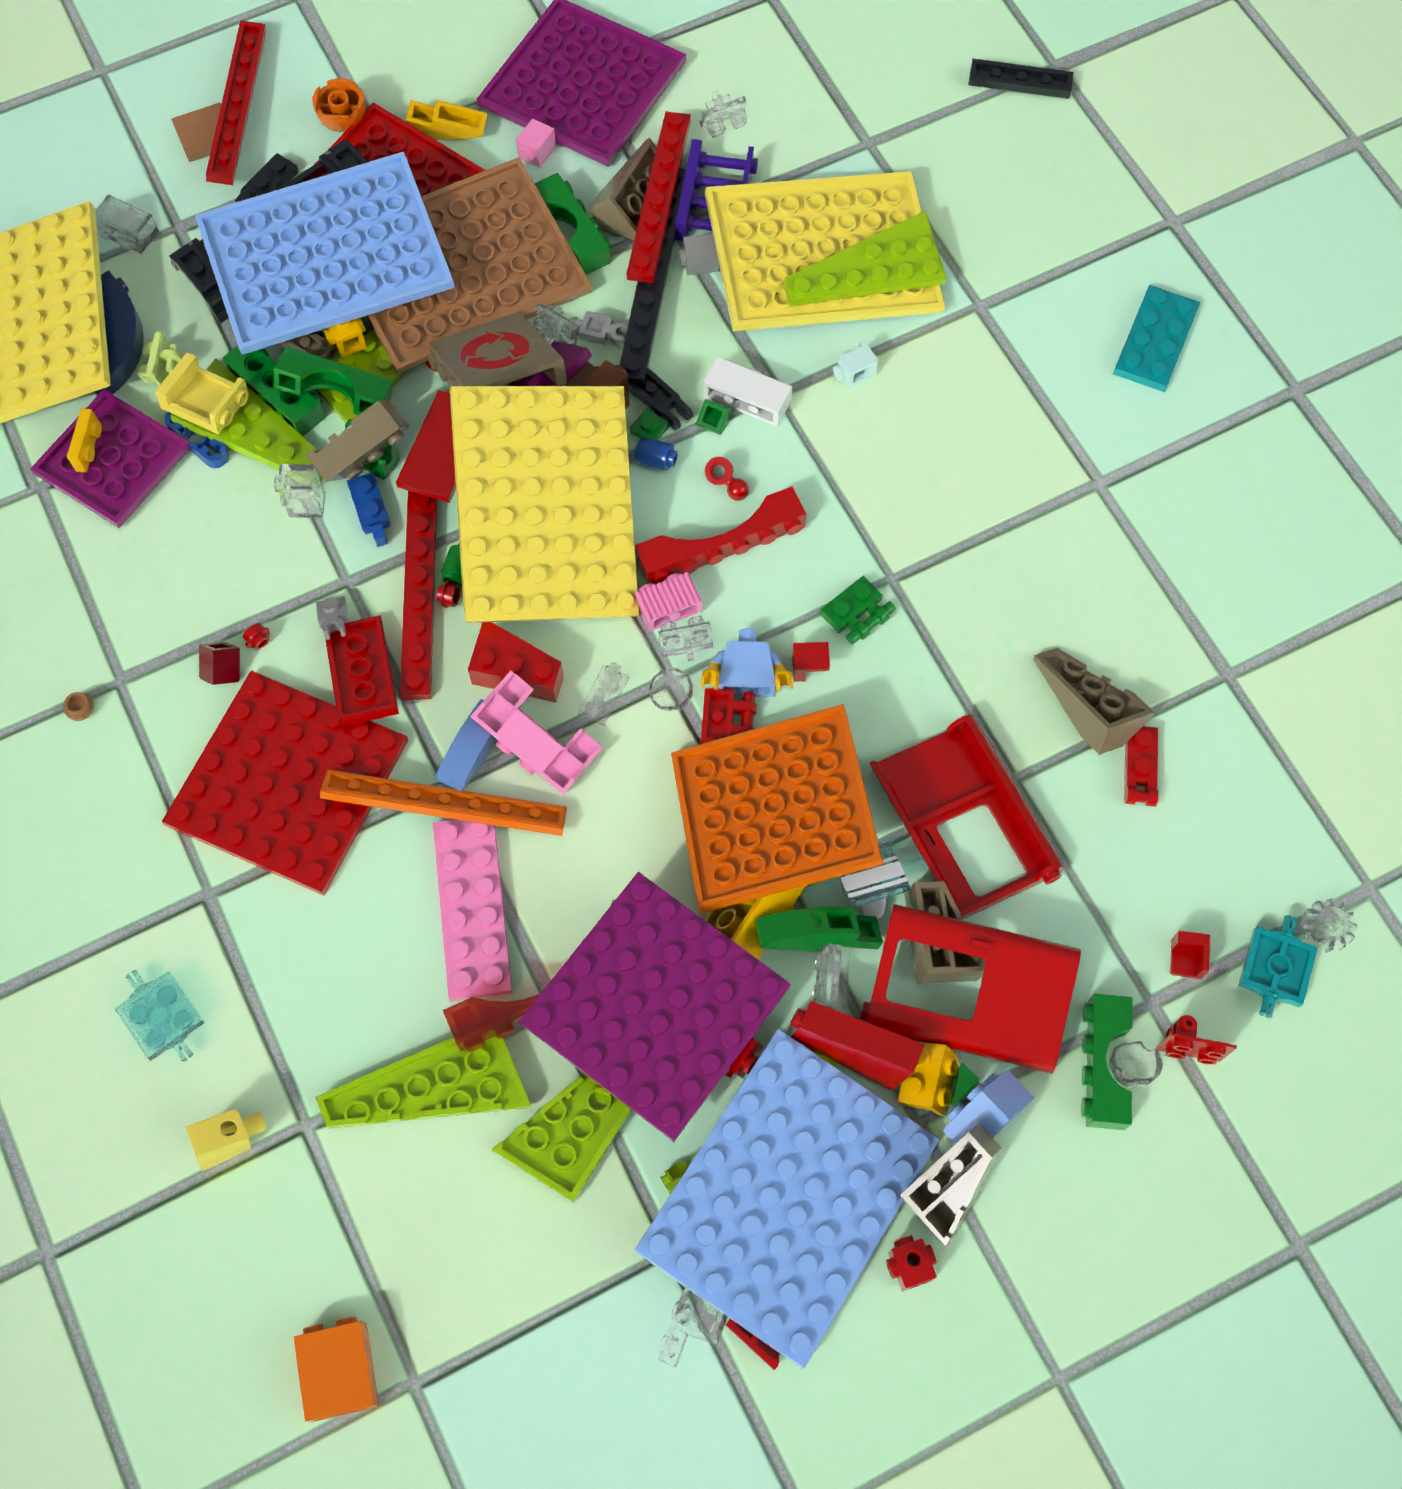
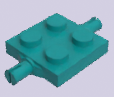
M1291 915L1284 916L1281 931H1270L1259 926L1253 929L1238 984L1239 987L1256 992L1263 997L1259 1015H1265L1266 1018H1272L1276 1002H1285L1299 1008L1304 1004L1318 947L1302 942L1294 936L1298 919L1296 917L1292 918Z

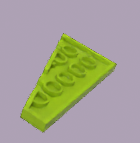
M217 358L207 368V371L233 383L238 379ZM248 386L249 396L244 406L239 407L233 415L231 423L225 426L219 434L174 414L170 415L173 423L177 422L184 428L188 427L189 430L201 436H208L210 440L220 441L234 451L317 488L324 479L306 456V453L310 450L317 451V449Z

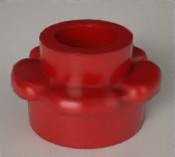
M448 580L444 585L441 584L438 587L437 601L444 608H448V606L456 607L460 599V586Z
M261 623L252 625L242 636L246 641L245 646L257 650L263 648L270 641V631L268 627H264Z

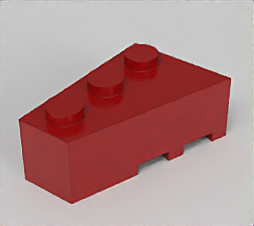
M483 622L468 667L471 683L495 689L512 670L534 689L528 697L557 702L564 678L561 661L492 622Z

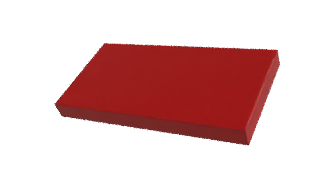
M438 390L396 480V485L398 488L447 503L451 502L456 491L450 393Z
M381 615L344 623L347 631L346 636L342 637L340 631H333L330 634V639H325L340 727L399 714Z

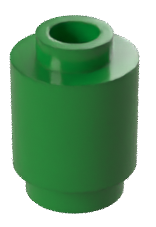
M459 543L450 547L440 572L442 574V582L446 583L448 580H451L453 584H457L461 588L462 575Z

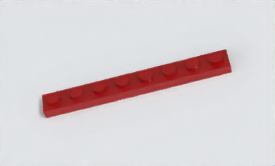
M240 20L205 174L206 182L232 186L234 184L265 41L266 24Z
M665 111L626 272L627 280L654 283L691 124V114Z
M408 491L400 697L402 700L431 699L437 499Z

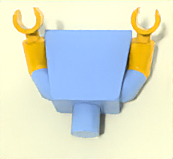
M743 628L739 630V641L727 642L725 650L719 651L707 669L702 672L701 687L704 688L705 684L714 685V690H718V686L719 689L734 690V696H743L744 692H752L755 694V697H774L775 685L776 691H780V686L783 685L790 686V689H793V674L787 671V668L776 652L770 651L767 642H756V630Z

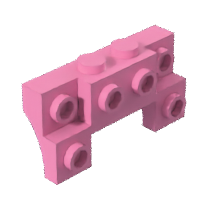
M510 670L470 717L499 740L496 746L510 756L513 752L521 759L519 765L531 775L537 772L564 795L603 747L581 728L565 746L519 708L534 689Z

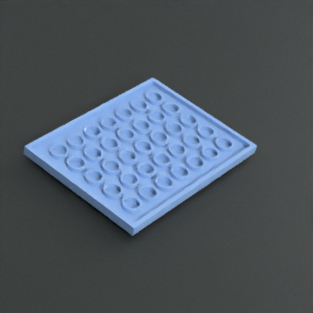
M404 151L195 215L242 355L455 288Z
M777 1029L634 1251L798 1367L804 1369L903 1203L904 1199L900 1194L916 1181L940 1139L783 1031Z

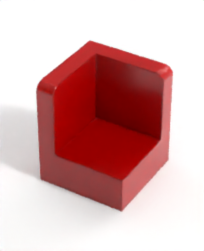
M829 642L793 643V682H805L806 672L830 670Z
M1178 931L1171 939L1170 974L1173 976L1202 979L1209 972L1210 935Z

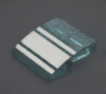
M889 842L879 844L883 865L838 877L843 895L851 907H858L911 891L903 868Z

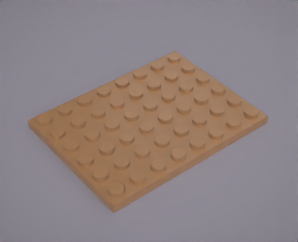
M520 157L421 196L455 288L367 315V318L394 369L399 374L429 361L428 354L431 352L428 342L516 312H520L527 320L591 293L592 285Z

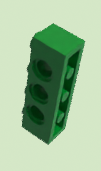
M237 346L223 357L226 367L236 377L245 379L246 386L302 436L306 435L325 419L322 409L324 404L314 392L311 394L306 392L298 396L274 388V367L278 360L273 361L269 358L265 348L242 355Z

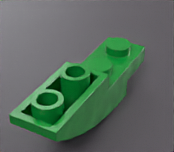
M854 907L803 908L758 917L754 921L759 946L765 949L818 952L821 946L878 950L883 944L877 916L856 915Z

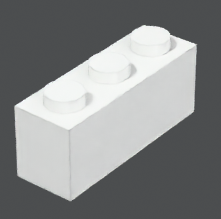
M717 356L703 381V397L778 427L791 403L792 386L782 380H775L757 370H750L732 360H725Z

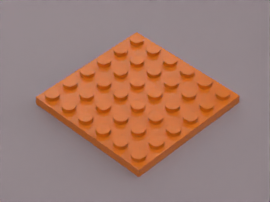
M844 704L671 753L697 905L701 914L884 864Z

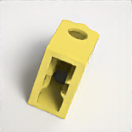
M233 1109L185 1126L202 1171L250 1150L249 1137L267 1130L260 1112L241 1119L238 1109ZM235 1132L233 1135L227 1136L229 1133Z

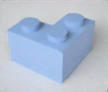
M1008 1069L998 1077L992 1073L982 1084L980 1083L969 1093L967 1098L971 1102L966 1107L959 1104L947 1116L951 1122L943 1131L956 1144L977 1123H980L994 1138L1035 1097Z

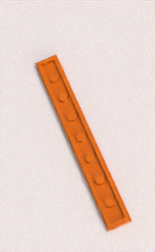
M328 769L320 790V799L559 836L563 835L567 807L463 790L461 792L456 789Z

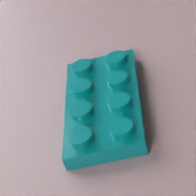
M1149 285L1113 374L1165 393L1200 302Z

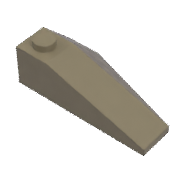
M650 138L646 139L599 192L588 208L589 213L604 231L631 240L635 239L657 148Z
M1059 648L1034 655V662L1078 733L1099 755L1122 747L1153 717L1154 711L1135 693L1128 689L1121 691L1110 684V678L1104 675L1099 678L1087 671L1086 664Z

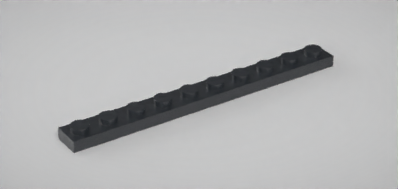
M680 168L654 283L638 281L619 365L626 371L628 383L645 386L676 237L675 223L686 172L684 168Z

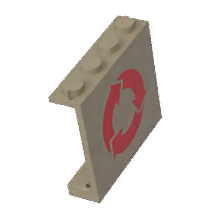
M520 312L428 342L431 352L428 354L430 366L433 370L438 371L441 380L447 382L450 388L451 386H502L541 371L556 386L567 383L563 358Z

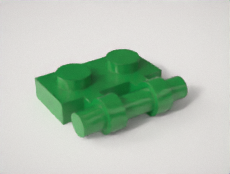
M862 576L822 607L820 615L839 634L848 627L851 632L846 635V639L853 645L859 639L864 640L870 635V631L878 624L883 625L890 619L889 615L896 611V607L890 601L883 606H878L877 603L882 600V594ZM866 612L871 615L863 622L858 620Z

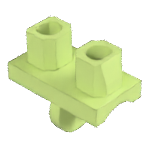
M162 331L155 332L153 341L144 343L143 353L148 359V364L140 365L137 373L144 382H155L158 386L161 385L183 357V354L178 352L179 347L168 341Z

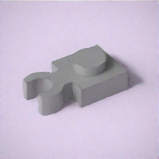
M586 311L578 331L579 339L605 345L606 340L609 339L617 346H624L625 337L618 334H626L628 325L625 323L613 324L612 317Z
M345 596L316 602L317 618L325 639L329 640L330 634L333 631H340L342 637L346 636L347 631L344 623H349Z

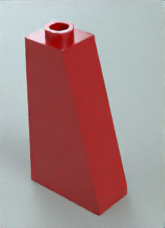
M810 1001L803 1009L798 1008L790 1022V1025L794 1027L791 1038L890 1091L914 1073L924 1044L813 1001Z

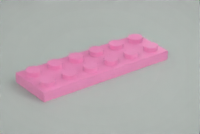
M456 819L433 822L449 1000L453 1002L511 994L513 992L495 826Z

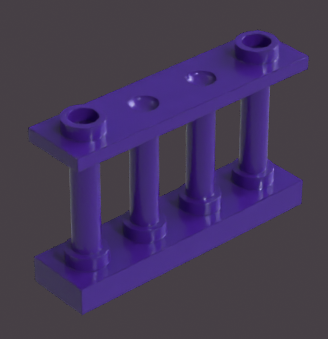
M692 139L675 223L676 240L683 241V237H687L688 231H693V229L712 231L709 219L695 218L694 215H691L692 210H697V207L708 209L706 197H699V194L696 193V188L701 189V186L750 184L751 175H756L758 158H754V147L749 146L746 160L707 155V152L702 151V140ZM713 166L744 170L743 181L703 176L700 168Z

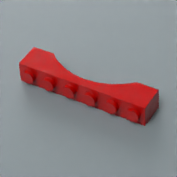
M793 486L767 495L761 506L749 519L724 534L695 540L675 539L660 535L635 545L636 560L647 584L662 583L672 574H684L685 572L691 574L704 565H714L728 556L744 554L752 547L760 544H770L776 538L786 534L794 535L801 531L802 528H805L806 512Z

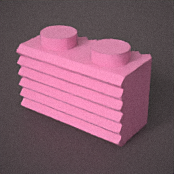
M688 572L672 574L662 583L659 582L657 585L649 583L635 592L639 612L649 632L702 612V600Z

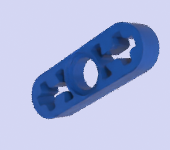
M166 413L165 422L167 428L188 440L191 448L190 451L207 466L220 468L228 462L229 453L224 443L215 439L210 440L208 436H204L200 442H191V436L197 433L189 430L188 427L184 430L183 426L177 422L173 423L170 416L172 413ZM210 445V448H211L215 453L220 452V455H219V456H216V455H214V454L211 455L210 452H209L208 446Z

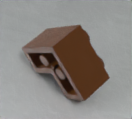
M607 360L600 366H593L587 361L565 384V386H624L625 410L630 406L628 375L621 366L613 365Z

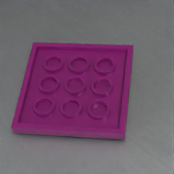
M103 389L86 407V409L93 410L102 426L101 435L96 439L94 446V460L89 463L87 473L75 471L67 458L78 417L30 469L37 477L120 528L191 448L188 440Z

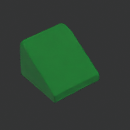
M705 399L695 425L721 435L733 413V409Z
M963 1063L958 1068L950 1105L955 1108L979 1083V1078Z

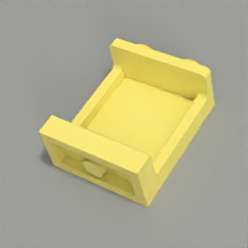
M186 352L156 390L161 409L216 434H219L225 426L231 423L233 415L240 406L245 405L249 396L245 379L239 377L233 383L200 368L197 356Z

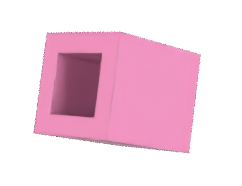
M532 118L516 139L518 157L525 163H531L540 168L556 147L554 128Z

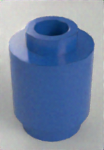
M646 438L645 440L640 439L638 441L634 459L640 462L642 466L668 471L670 467L675 466L678 452L674 450V444Z

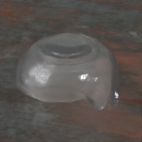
M678 668L661 670L651 680L649 686L650 699L662 711H681L689 705L693 697V683L689 675Z
M1142 1041L1121 1043L1114 1048L1109 1060V1068L1117 1082L1132 1089H1143L1153 1083L1161 1074L1163 1067L1160 1052L1157 1049H1147Z

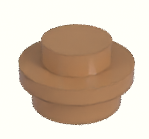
M74 692L66 697L63 709L71 720L82 721L93 713L94 701L86 693Z

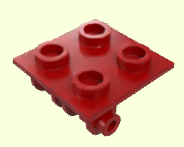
M1190 1015L1180 1017L1167 1030L1165 1039L1156 1047V1050L1166 1052L1165 1055L1177 1059H1183L1185 1056L1198 1058L1197 1061L1199 1063L1216 1065L1217 1062H1221L1237 1049V1045L1197 1038V1022Z

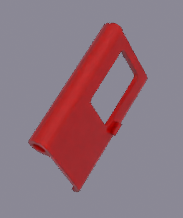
M893 904L870 1002L864 1001L860 1020L913 1040L942 1044L950 1049L1053 1074L1076 981L1081 949ZM900 940L914 941L979 957L984 960L985 967L974 1015L970 1020L959 1019L887 1000V987L897 945Z

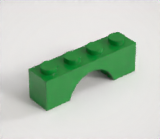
M557 172L534 183L553 218L568 223L576 230L568 244L585 274L588 275L610 264L611 244L606 236L602 237L599 233V228L594 218L588 217L583 202L580 199L576 200L567 180L563 181Z
M286 346L274 367V388L298 396L314 389H332L342 393L350 400L353 406V414L356 415L361 414L378 400L391 401L393 380Z
M1093 994L1088 1003H1084L1083 1022H1088L1087 1034L1083 1035L1082 1052L1087 1053V1066L1084 1065L1082 1068V1085H1087L1086 1098H1082L1081 1116L1086 1117V1127L1126 1130L1132 1125V1092L1120 1086L1113 1079L1107 1067L1106 1053L1110 1042L1119 1037L1126 1036L1132 1029V997Z

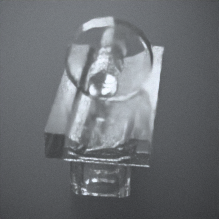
M719 90L713 91L711 94L712 100L705 102L707 110L702 111V119L699 120L701 129L706 127L712 138L725 132L724 120L730 119L734 129L744 127L748 121L745 112L747 105L745 96L731 100L730 94L722 96Z
M539 303L535 308L536 319L533 327L541 332L540 335L548 343L555 340L556 342L561 341L577 345L579 329L583 320L576 316L567 319L563 316L561 307L556 304L547 307Z
M695 616L687 621L688 625L677 627L673 621L662 623L661 630L658 631L662 657L686 654L687 661H693V652L713 648L710 621L705 622L702 616Z

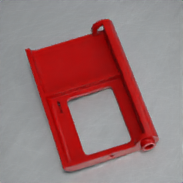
M972 714L955 720L948 726L946 732L881 761L875 762L874 760L869 763L936 882H945L962 916L960 920L979 913L1042 882L1049 885L1062 877L1060 873L1064 869L1062 862ZM980 806H986L990 810L1026 872L1025 876L983 896L974 894L937 830V826Z

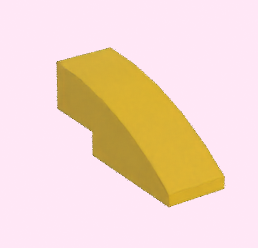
M410 100L405 122L433 139H472L483 137L488 113L440 100L436 101L435 106Z

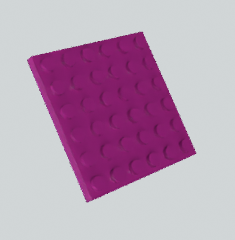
M553 0L477 97V105L524 128L532 118L554 128L556 143L609 167L685 64L686 54L572 2Z
M637 872L522 1016L519 1024L664 1136L675 1142L790 989L791 984L643 874Z

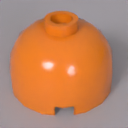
M344 78L330 79L326 81L327 85L322 89L319 86L315 90L312 97L313 107L322 125L331 131L341 133L345 132L363 117L366 110L365 97L362 89L358 88L354 81Z

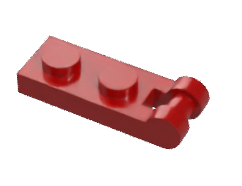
M1143 726L1125 743L1124 802L1130 805L1141 802L1145 803L1146 806L1156 807L1159 795L1157 789L1158 728ZM1136 785L1146 786L1145 791L1137 790Z

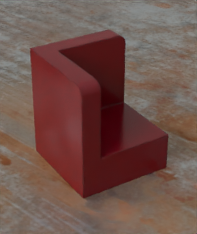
M227 642L199 644V678L212 685L239 682L240 648Z

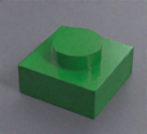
M646 408L630 426V433L642 440L646 438L658 440L669 428V424L666 420Z

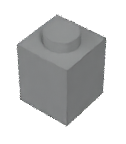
M713 234L683 237V248L679 249L680 264L686 266L687 275L719 272V261Z

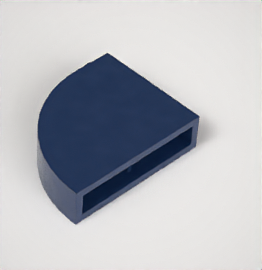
M107 270L101 274L111 386L103 389L114 394L128 381L139 363L143 350L144 333L140 317L127 293L129 291L127 285L120 277L116 279ZM103 389L94 391V394L98 396Z

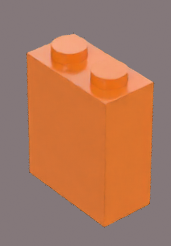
M347 1317L337 1320L336 1327L324 1329L323 1324L303 1328L302 1335L293 1336L305 1422L313 1423L379 1407L367 1323L357 1321L356 1317Z

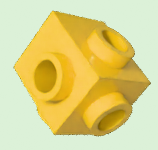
M361 318L323 330L329 345L335 344L341 358L367 348L362 334L366 330Z

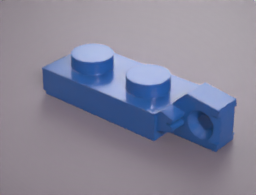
M374 472L356 477L353 480H346L363 532H365V535L373 533L377 547L387 545L388 542L383 529L390 527V521Z

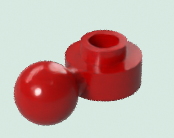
M724 457L710 459L705 466L707 480L715 485L725 484L731 499L735 501L744 500L749 494V485L745 480L733 477L732 463ZM718 465L723 466L725 469L722 476L715 474V468Z

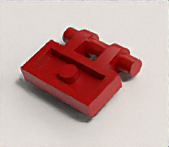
M705 688L701 744L755 729L753 728V716L757 713V704L754 703L755 694L744 692L743 701H734V690ZM733 713L742 715L741 726L732 725Z

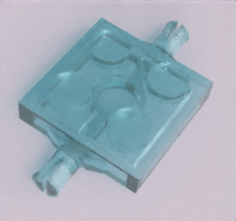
M132 970V975L128 973L125 978L135 991L126 1001L114 1008L147 1059L152 1061L164 1051L173 1048L181 1062L187 1061L186 1055L191 1058L194 1053L184 1040L191 1032L205 1022L169 971L158 979L145 983L138 970Z

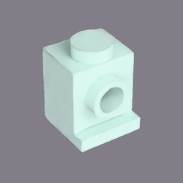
M862 340L859 342L857 349L848 350L838 357V364L833 366V372L837 380L842 381L847 389L876 375L878 359L866 342Z

